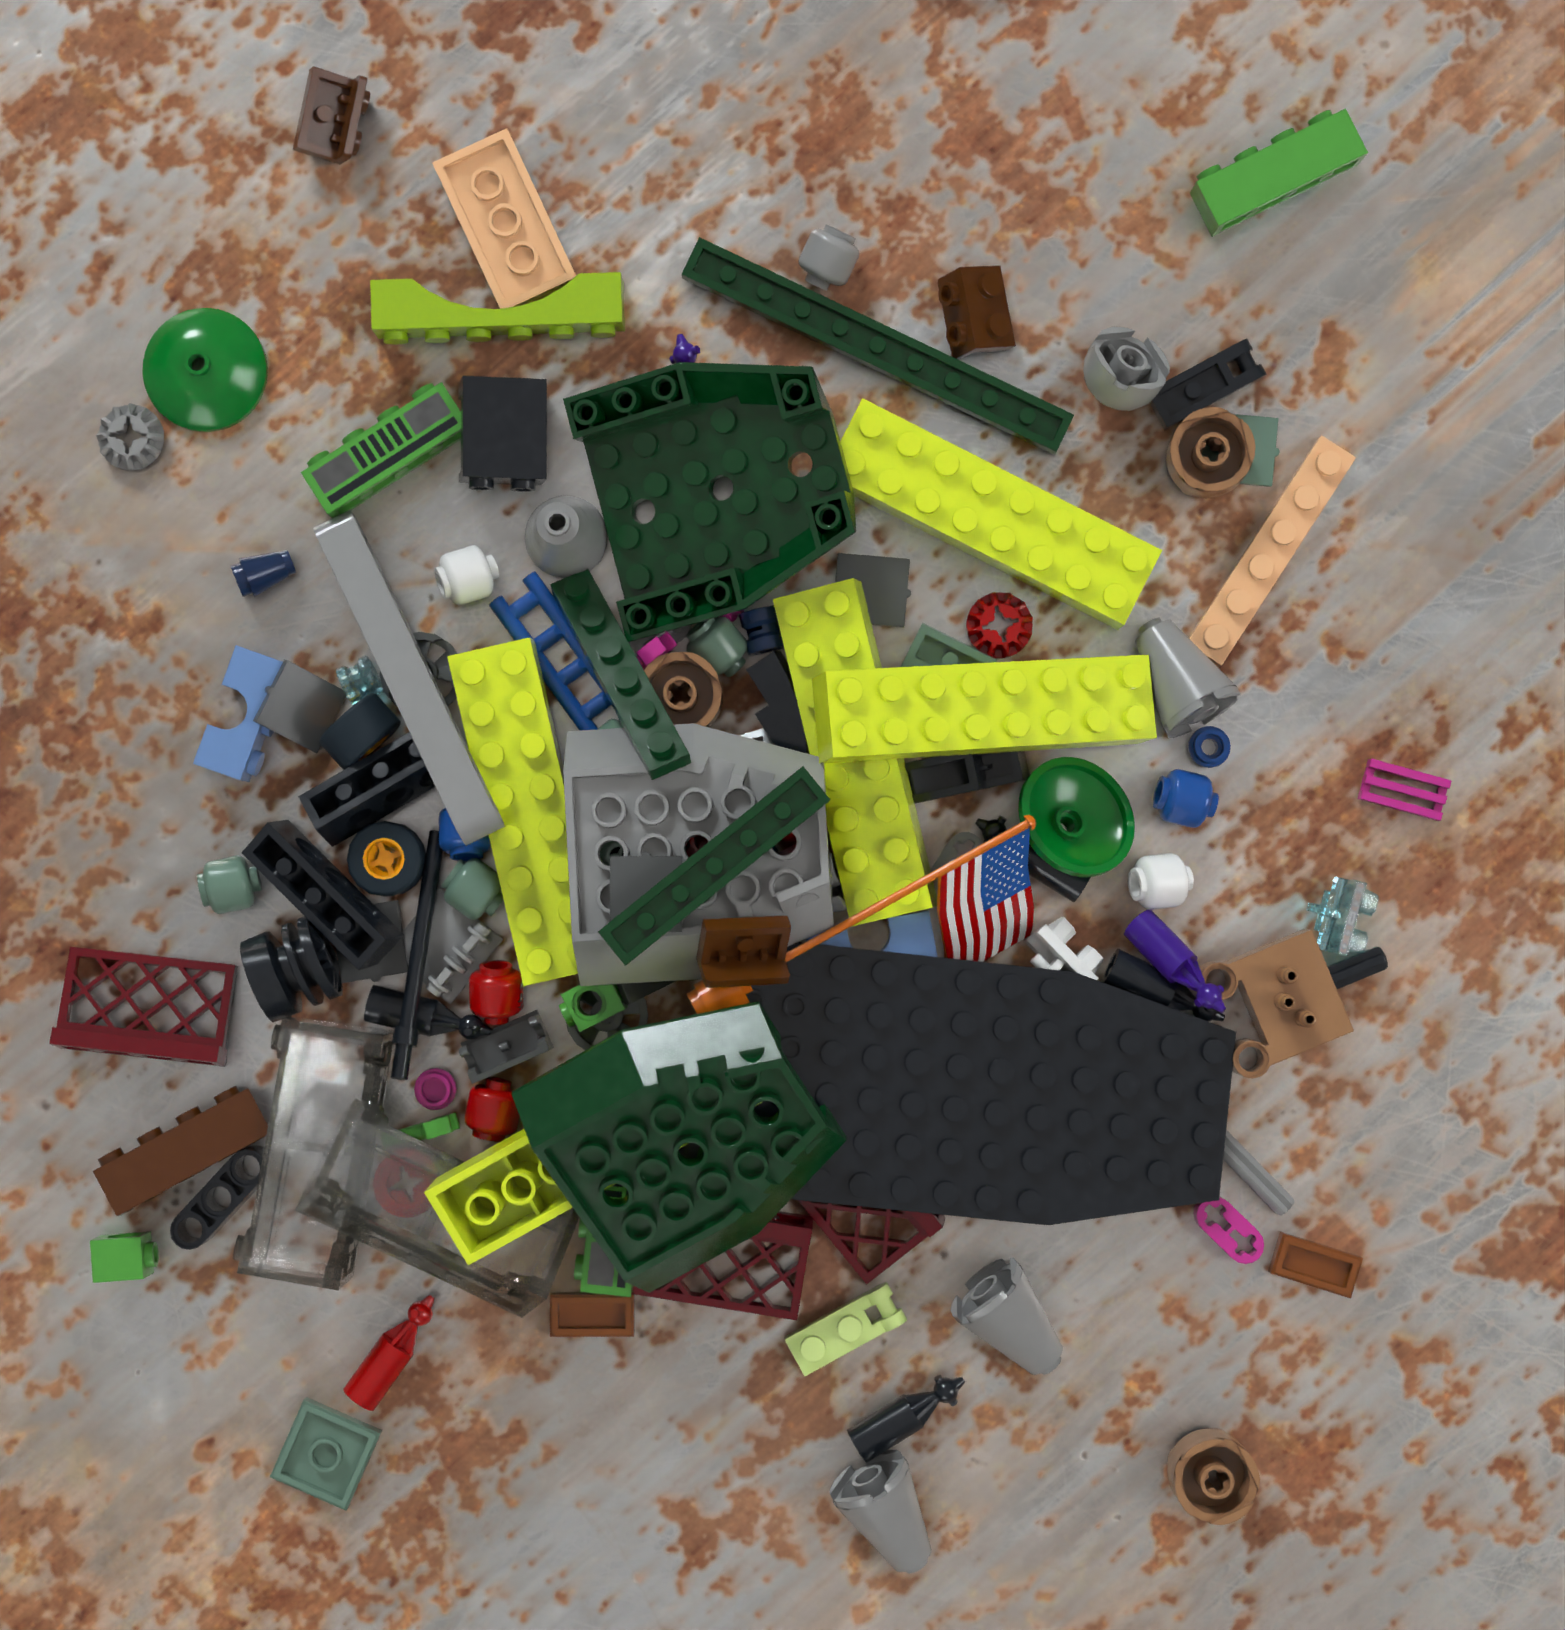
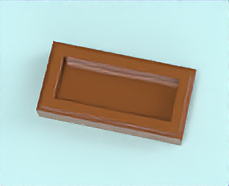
M1280 1231L1268 1272L1351 1299L1363 1258Z
M551 1292L550 1337H634L635 1294H632L631 1297L586 1292Z

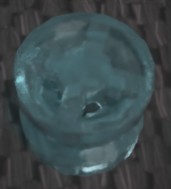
M367 655L358 658L357 664L351 667L343 665L336 669L338 680L352 706L369 694L380 695L384 693L379 675Z

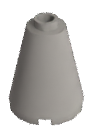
M558 496L543 502L531 514L525 529V545L530 558L543 572L555 577L566 578L586 569L591 571L601 561L607 545V530L602 515L591 503L575 496Z
M1155 618L1139 628L1140 636L1135 640L1139 655H1149L1153 699L1163 730L1168 738H1175L1191 732L1192 729L1189 724H1195L1200 721L1204 725L1236 703L1238 700L1237 695H1240L1237 686L1171 620L1161 621L1160 618Z
M1010 1258L1009 1264H1006L1003 1259H998L983 1267L965 1284L969 1292L962 1300L956 1295L952 1302L950 1311L956 1321L1032 1375L1040 1373L1045 1375L1056 1369L1061 1362L1060 1356L1063 1346L1021 1265L1014 1258Z
M887 1450L856 1471L850 1465L834 1480L829 1490L834 1505L896 1571L914 1573L921 1570L927 1564L932 1549L908 1461L902 1456L900 1451Z

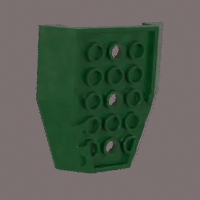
M679 362L563 399L573 439L584 443L624 595V600L617 601L616 604L628 642L747 609L856 533L854 491L834 415L812 366ZM807 453L812 459V469L806 476L797 477L792 471V461L798 454ZM728 477L733 483V492L728 499L720 501L713 493V486L719 478ZM649 500L655 507V515L650 522L642 524L636 517V509L642 501Z
M759 1001L623 1029L517 1088L511 1094L531 1148L624 1282L649 1293L757 1235L847 1141V1136L826 1104L818 1107L782 1052L781 1035ZM762 1101H771L779 1109L771 1117H761L756 1114L754 1107ZM685 1143H696L703 1149V1152L696 1158H686L680 1154L679 1148ZM611 1184H620L629 1193L624 1198L612 1199L605 1194L604 1190Z

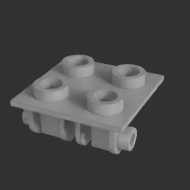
M439 887L437 888L423 983L426 984V989L437 997L441 996L449 1004H452L469 983L471 973L479 969V964L485 962L503 939L479 919L471 920L446 903L444 891ZM416 916L402 932L404 934L403 939L408 964Z

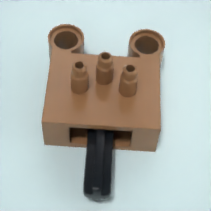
M1302 929L1222 963L1211 961L1201 965L1200 970L1205 983L1208 974L1214 969L1221 970L1225 975L1222 1000L1231 997L1238 986L1260 1039V1042L1246 1038L1235 1041L1232 1071L1246 1078H1258L1264 1075L1271 1065L1353 1032L1354 1029L1337 989L1386 970L1388 962L1383 950L1375 946L1327 966L1311 929ZM1253 1047L1257 1052V1062L1252 1068L1244 1070L1239 1064V1055L1245 1048Z

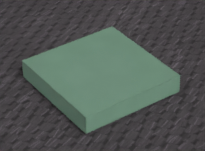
M306 1397L302 1402L270 1478L347 1511L383 1430Z

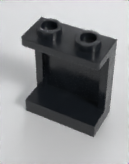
M462 376L458 383V400H461V471L459 473V482L469 483V489L493 490L494 484H510L511 491H535L536 485H542L547 479V379Z

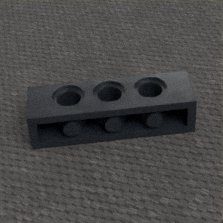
M410 732L298 797L316 831L331 847H334L369 824L380 820L431 790L435 785Z
M289 820L267 822L241 852L358 970L378 965L404 936Z

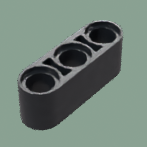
M253 1145L232 1155L174 1218L170 1227V1235L173 1242L182 1249L191 1250L212 1239L270 1176L274 1167L271 1153L262 1146ZM246 1155L253 1156L259 1162L260 1170L256 1177L249 1176L243 1170L242 1162ZM217 1186L224 1187L229 1191L231 1195L229 1207H221L216 1203L214 1191ZM189 1217L195 1218L200 1222L202 1226L200 1238H193L187 1233L185 1225Z

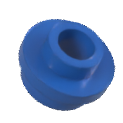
M1202 727L1196 730L1189 739V755L1201 767H1217L1224 763L1230 754V740L1226 733L1217 727ZM1206 739L1213 741L1216 746L1215 752L1212 755H1207L1202 751L1201 746Z

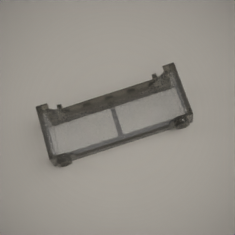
M292 1016L282 1018L281 1025H275L271 1038V1049L277 1050V1058L280 1062L251 1226L246 1231L245 1236L238 1235L234 1247L233 1259L239 1261L238 1274L338 1291L353 1278L394 1047L392 1044L393 1030Z
M355 1098L345 1110L294 1211L521 1318L544 1302L549 1295L580 1218L576 1211L571 1208L468 1265L424 1194L435 1178L464 1163V1161L389 1126V1118L384 1114L385 1110L381 1105L371 1100L360 1101Z

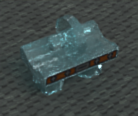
M1334 877L1331 891L1324 890L1320 905L1308 902L1306 911L1317 914L1314 930L1319 931L1317 943L1321 951L1348 956V953L1365 952L1368 936L1367 932L1355 929L1358 915L1372 916L1376 912L1379 901L1377 894L1366 889L1367 883Z

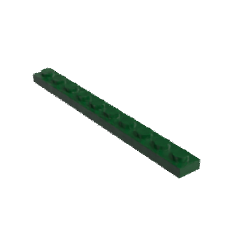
M700 237L681 274L682 279L1054 455L1074 417V414Z

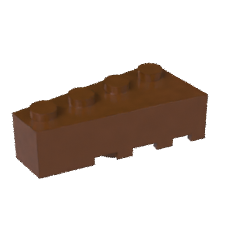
M234 1086L215 1096L214 1100L217 1105L206 1111L201 1112L200 1108L196 1106L176 1117L178 1126L165 1133L162 1132L159 1126L138 1137L137 1141L140 1146L124 1154L120 1147L99 1158L98 1162L101 1167L94 1170L93 1173L116 1216H122L133 1210L137 1205L155 1198L172 1188V1186L195 1176L211 1167V1165L226 1159L271 1134L272 1132L249 1089L247 1088L239 1092L237 1086Z

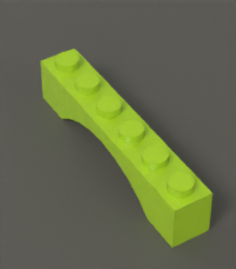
M621 272L579 273L565 286L543 299L522 306L501 309L473 308L450 302L428 291L413 279L370 280L371 327L377 338L383 339V342L386 344L408 343V338L425 337V341L429 343H446L450 341L452 336H466V340L471 342L490 341L491 335H508V339L515 341L530 340L533 338V334H549V337L552 339H571L574 337V333L591 332V337L610 338L616 335L615 331H625L624 282Z

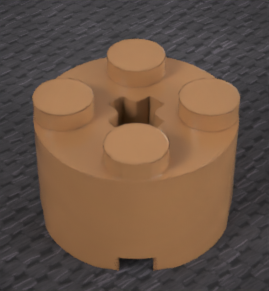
M1208 407L1194 411L1177 426L1168 443L1166 465L1170 477L1184 494L1205 499L1223 496L1235 489L1249 472L1255 457L1254 436L1248 424L1228 410L1219 407ZM1206 445H1209L1211 451L1219 452L1214 462H1210L1208 457H1202L1201 455Z
M672 652L657 657L645 668L644 672L673 725L694 723L709 728L713 725L722 709L723 690L717 672L707 660L691 652ZM685 686L690 687L687 692L691 698L687 704L680 701L677 705H674L672 703L674 696L671 690L674 687L680 690Z
M1200 1429L1184 1436L1170 1450L1167 1459L1169 1485L1189 1515L1210 1524L1226 1525L1241 1519L1250 1511L1254 1504L1253 1501L1257 1490H1259L1260 1475L1254 1459L1235 1437L1222 1429ZM1216 1470L1218 1480L1210 1483L1208 1473Z

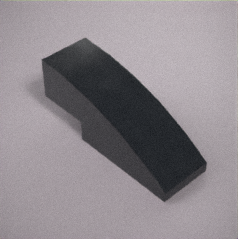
M773 651L746 669L768 703V706L755 715L774 745L810 754L788 663L781 651Z
M1025 751L934 756L905 763L914 804L1025 781L1030 775Z

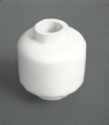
M473 545L443 554L440 557L439 567L434 568V575L442 597L444 599L450 598L456 605H463L490 596L494 587L493 580L499 578V571L492 555L485 556L478 546Z
M1173 853L1143 856L1136 861L1134 868L1130 869L1128 873V888L1131 897L1148 910L1177 907L1183 904L1188 896V891L1192 890L1194 884L1191 868L1185 866L1182 859Z

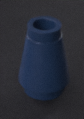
M287 549L281 552L277 551L239 558V563L230 566L243 597L250 594L256 597L289 577V575L296 573Z

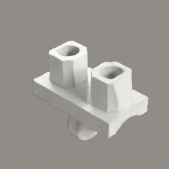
M1060 917L1049 925H1043L1024 940L1037 954L1030 961L1036 968L1072 971L1098 980L1099 978L1095 973L1101 966L1104 958L1089 945L1083 947L1077 954L1066 945L1076 934V931L1065 917Z

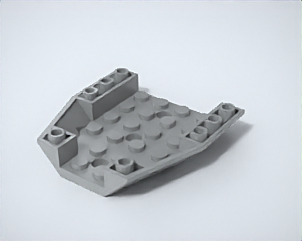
M694 723L676 724L674 726L690 754L691 764L651 780L624 728L567 731L563 776L572 944L580 986L702 979L696 956L703 919L788 916L791 924L788 946L834 926L832 886L830 884L826 805H824L791 832L797 840L796 848L792 853L779 855L771 848L683 919L682 932H667L628 965L625 966L598 933L600 929L610 922V866L605 865L600 858V851L604 844L610 841L620 843L624 851L623 856H642L643 852H648L651 856H682L683 863L689 858L686 853V844L692 837L703 836L709 842L802 766L805 767L826 793L824 763H819V757Z

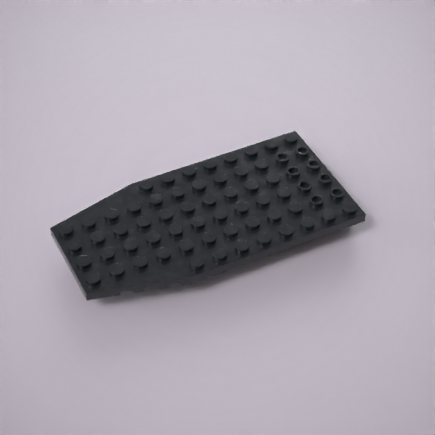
M803 942L788 946L786 953L803 944ZM821 944L786 962L790 973L787 984L752 985L753 991L746 994L750 1003L759 1001L781 1035L782 1052L818 1107L826 1104L847 1136V1141L793 1196V1200L1039 1225H1055L1219 1200L1233 1069L1232 1059L1236 1040V1032L1072 971ZM763 1101L754 1107L756 1114L761 1117H771L779 1109L771 1101Z

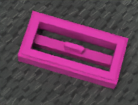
M1371 758L1367 761L1357 799L1435 821H1441L1443 815L1441 811L1443 805L1446 804L1447 789H1450L1452 780ZM1377 770L1437 787L1436 793L1378 778L1374 776V772ZM1371 785L1431 801L1433 802L1432 809L1370 793L1369 790Z

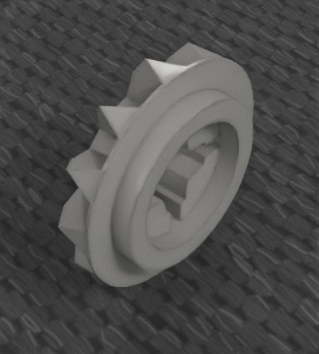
M132 403L121 407H113L106 417L101 418L99 433L96 434L100 453L112 465L123 470H139L149 466L160 455L164 445V430L157 416L149 409ZM131 423L132 429L136 433L146 437L133 440L131 447L127 449L126 442L116 438L115 435L126 433Z

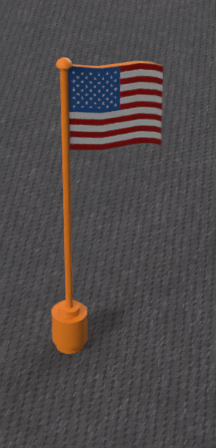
M1024 815L1025 820L788 951L785 961L788 962L937 878V915L944 947V958L984 962L1031 935L1034 918L1028 854L1030 830L1032 831L1036 827L1035 818L1031 815ZM703 980L695 983V989L686 993L696 1013L700 1014L748 1004L750 1001L746 994L752 992L753 989L751 986L707 988Z

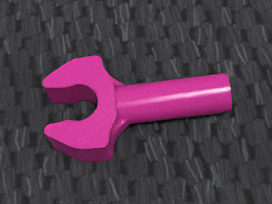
M667 631L659 638L655 637L638 650L636 657L643 670H645L650 662L661 655L670 653L678 644Z

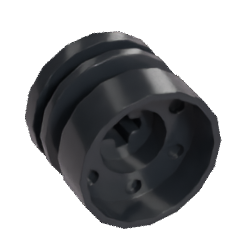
M305 916L297 920V928L292 923L282 925V946L270 931L240 943L241 960L252 992L267 1018L273 1023L302 1012L300 992H303L314 1006L323 1003V993L330 1000L343 995V985L339 973L340 968L330 941Z

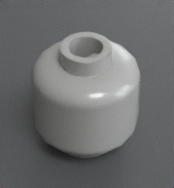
M827 224L824 230H813L798 260L800 267L808 272L805 280L826 291L830 284L836 286L845 285L859 258V250L853 245L856 239Z

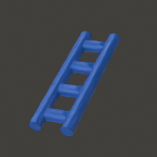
M534 571L522 580L529 590L528 593L510 606L503 596H499L489 604V607L513 640L516 641L529 637L532 638L519 619L536 606H541L554 624L534 638L543 680L579 731L597 730L598 727L592 719L611 706V703L554 596L536 571ZM564 638L578 658L557 672L543 652ZM588 671L602 692L582 706L568 685Z

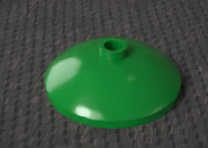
M195 308L171 317L158 328L147 345L142 372L147 394L153 405L164 417L174 424L191 431L216 432L238 424L255 409L266 387L268 365L266 354L259 338L245 322L223 310ZM197 358H204V367L198 371L193 370V361Z
M1059 757L1041 764L1025 780L1018 802L1020 823L1025 820L1024 815H1031L1035 818L1036 827L1034 830H1030L1029 844L1046 863L1065 874L1077 877H1095L1109 872L1124 860L1131 849L1134 839V815L1125 792L1109 773L1096 764L1084 759Z

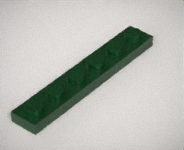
M589 569L550 584L557 604L651 780L691 764L687 748Z
M802 766L606 924L598 933L625 966L628 965L826 805L830 798L805 767Z

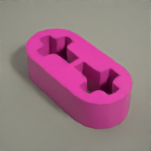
M1219 1197L1217 1201L1195 1204L1193 1215L1198 1226L1232 1259L1238 1263L1248 1264L1260 1258L1264 1250L1263 1237L1228 1201ZM1221 1204L1223 1208L1219 1213L1228 1224L1224 1228L1214 1221L1206 1224L1205 1220L1208 1215L1204 1211L1208 1205L1216 1208ZM1234 1229L1245 1238L1250 1234L1253 1236L1249 1241L1253 1247L1250 1252L1247 1253L1244 1250H1240L1236 1253L1234 1251L1238 1244L1229 1235Z

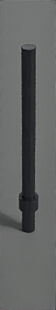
M436 830L429 831L399 1026L394 1027L392 1044L396 1046L391 1078L397 1080H408L412 1048H416L418 1044L420 1030L416 1029L443 856V850L439 846V831Z

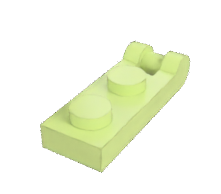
M887 1282L870 1289L785 1336V1342L804 1376L811 1374L907 1321L901 1308L897 1309L891 1299L893 1292ZM876 1305L882 1317L871 1322L865 1310Z

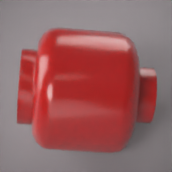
M491 960L479 964V969L469 976V1006L471 1012L484 1018L486 1024L502 1025L508 1023L509 1017L518 1014L524 1006L523 982L520 971L514 969L512 963L507 961Z
M487 1077L486 1084H478L470 1089L464 1120L466 1126L472 1129V1136L487 1141L501 1142L505 1140V1136L514 1134L517 1131L520 1116L511 1095L512 1091H514V1089H511V1081L503 1078Z

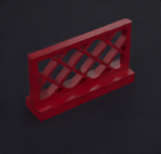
M70 947L56 1028L52 1027L49 1044L60 1049L225 1067L228 1052L225 1049L238 967L232 964ZM80 957L96 959L104 970L102 974L86 986L77 975ZM104 960L117 962L109 968ZM127 963L138 964L146 976L126 990L114 973ZM146 965H153L158 967L154 969L152 972H150ZM169 967L178 968L187 981L168 995L155 978ZM186 969L198 970L199 972L192 977ZM210 972L224 973L223 990L209 1000L197 982ZM110 978L122 995L102 1008L91 994V991ZM151 982L163 999L143 1013L131 996ZM75 984H77L81 990L74 994ZM190 987H193L205 1004L185 1018L173 1000ZM86 996L98 1013L85 1023L69 1022L72 1005ZM127 1000L139 1018L126 1028L116 1027L108 1014ZM219 1001H221L220 1012L214 1007ZM169 1005L181 1022L167 1033L158 1032L149 1019ZM209 1009L218 1020L215 1038L200 1037L190 1025V1023ZM103 1019L108 1026L94 1024ZM144 1023L150 1031L137 1030V1028ZM186 1028L191 1035L177 1033Z
M798 1200L866 1285L925 1238L933 1236L942 1229L946 1219L944 1215ZM818 1208L827 1209V1216L825 1217ZM833 1210L856 1212L854 1234L836 1231L831 1224ZM862 1213L886 1216L884 1238L860 1235ZM891 1217L908 1219L918 1232L908 1240L889 1238ZM845 1241H854L853 1250ZM859 1242L883 1245L882 1260L870 1270L858 1257ZM888 1246L898 1247L887 1255Z
M779 1211L757 1235L749 1238L758 1247L759 1253L742 1264L732 1249L725 1251L736 1266V1269L720 1280L717 1279L705 1262L650 1293L633 1286L632 1294L797 1320L812 1236L813 1218L807 1215ZM762 1241L770 1242L772 1244L766 1247ZM782 1245L800 1247L798 1261L785 1270L782 1269L771 1254ZM765 1257L778 1275L760 1287L747 1269ZM699 1267L713 1284L701 1293L690 1291L682 1280ZM796 1271L795 1282L793 1283L788 1276ZM742 1274L754 1291L743 1299L732 1298L723 1286ZM783 1281L793 1294L791 1307L772 1304L765 1292ZM676 1284L679 1287V1289L670 1287ZM718 1291L721 1296L712 1295V1294H713L714 1292ZM759 1297L762 1302H756L754 1300Z

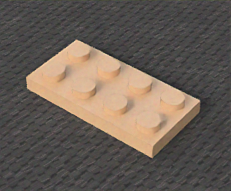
M507 128L432 162L500 309L534 302L562 288L576 276Z

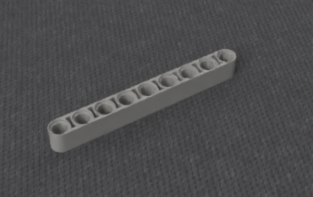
M350 509L314 527L313 530L463 843L467 846L505 827L501 815L354 513Z

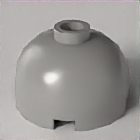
M1110 327L1098 334L1085 356L1083 373L1087 388L1100 403L1116 410L1132 411L1149 404L1156 397L1170 373V365L1165 354L1155 342L1147 337L1143 343L1139 339L1132 337L1135 332L1134 330L1124 327Z

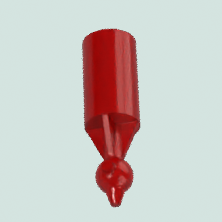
M430 1294L422 1301L412 1303L407 1313L408 1320L380 1336L343 1388L344 1393L353 1402L369 1411L375 1410L413 1357L418 1327L428 1324L432 1319L434 1296Z

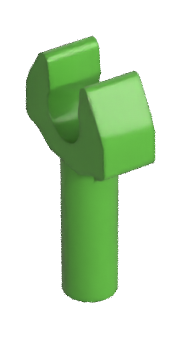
M456 1112L381 1135L382 1146L385 1150H389L420 1140L432 1139L460 1129Z

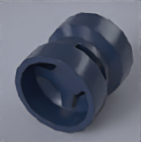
M774 605L739 614L741 627L747 631L748 656L784 649Z

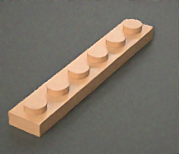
M1322 435L1316 440L1189 636V639L1218 667L1222 666L1356 459L1355 456Z

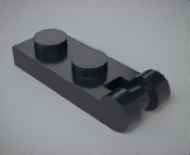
M1248 339L1230 346L1165 382L1162 389L1150 402L1164 430L1182 422L1192 412L1208 408L1267 376L1262 364L1257 365L1250 353L1253 348ZM1233 361H1236L1242 374L1236 377L1233 376L1227 365Z

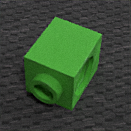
M616 984L578 985L561 994L564 1003L559 1005L568 1026L576 1025L579 1032L628 1007L624 1004ZM585 991H594L601 997L602 1007L597 1014H587L581 1009L580 997Z
M151 1231L100 1235L90 1240L93 1283L144 1279L153 1274L154 1267L158 1266L159 1250L157 1243L152 1242Z

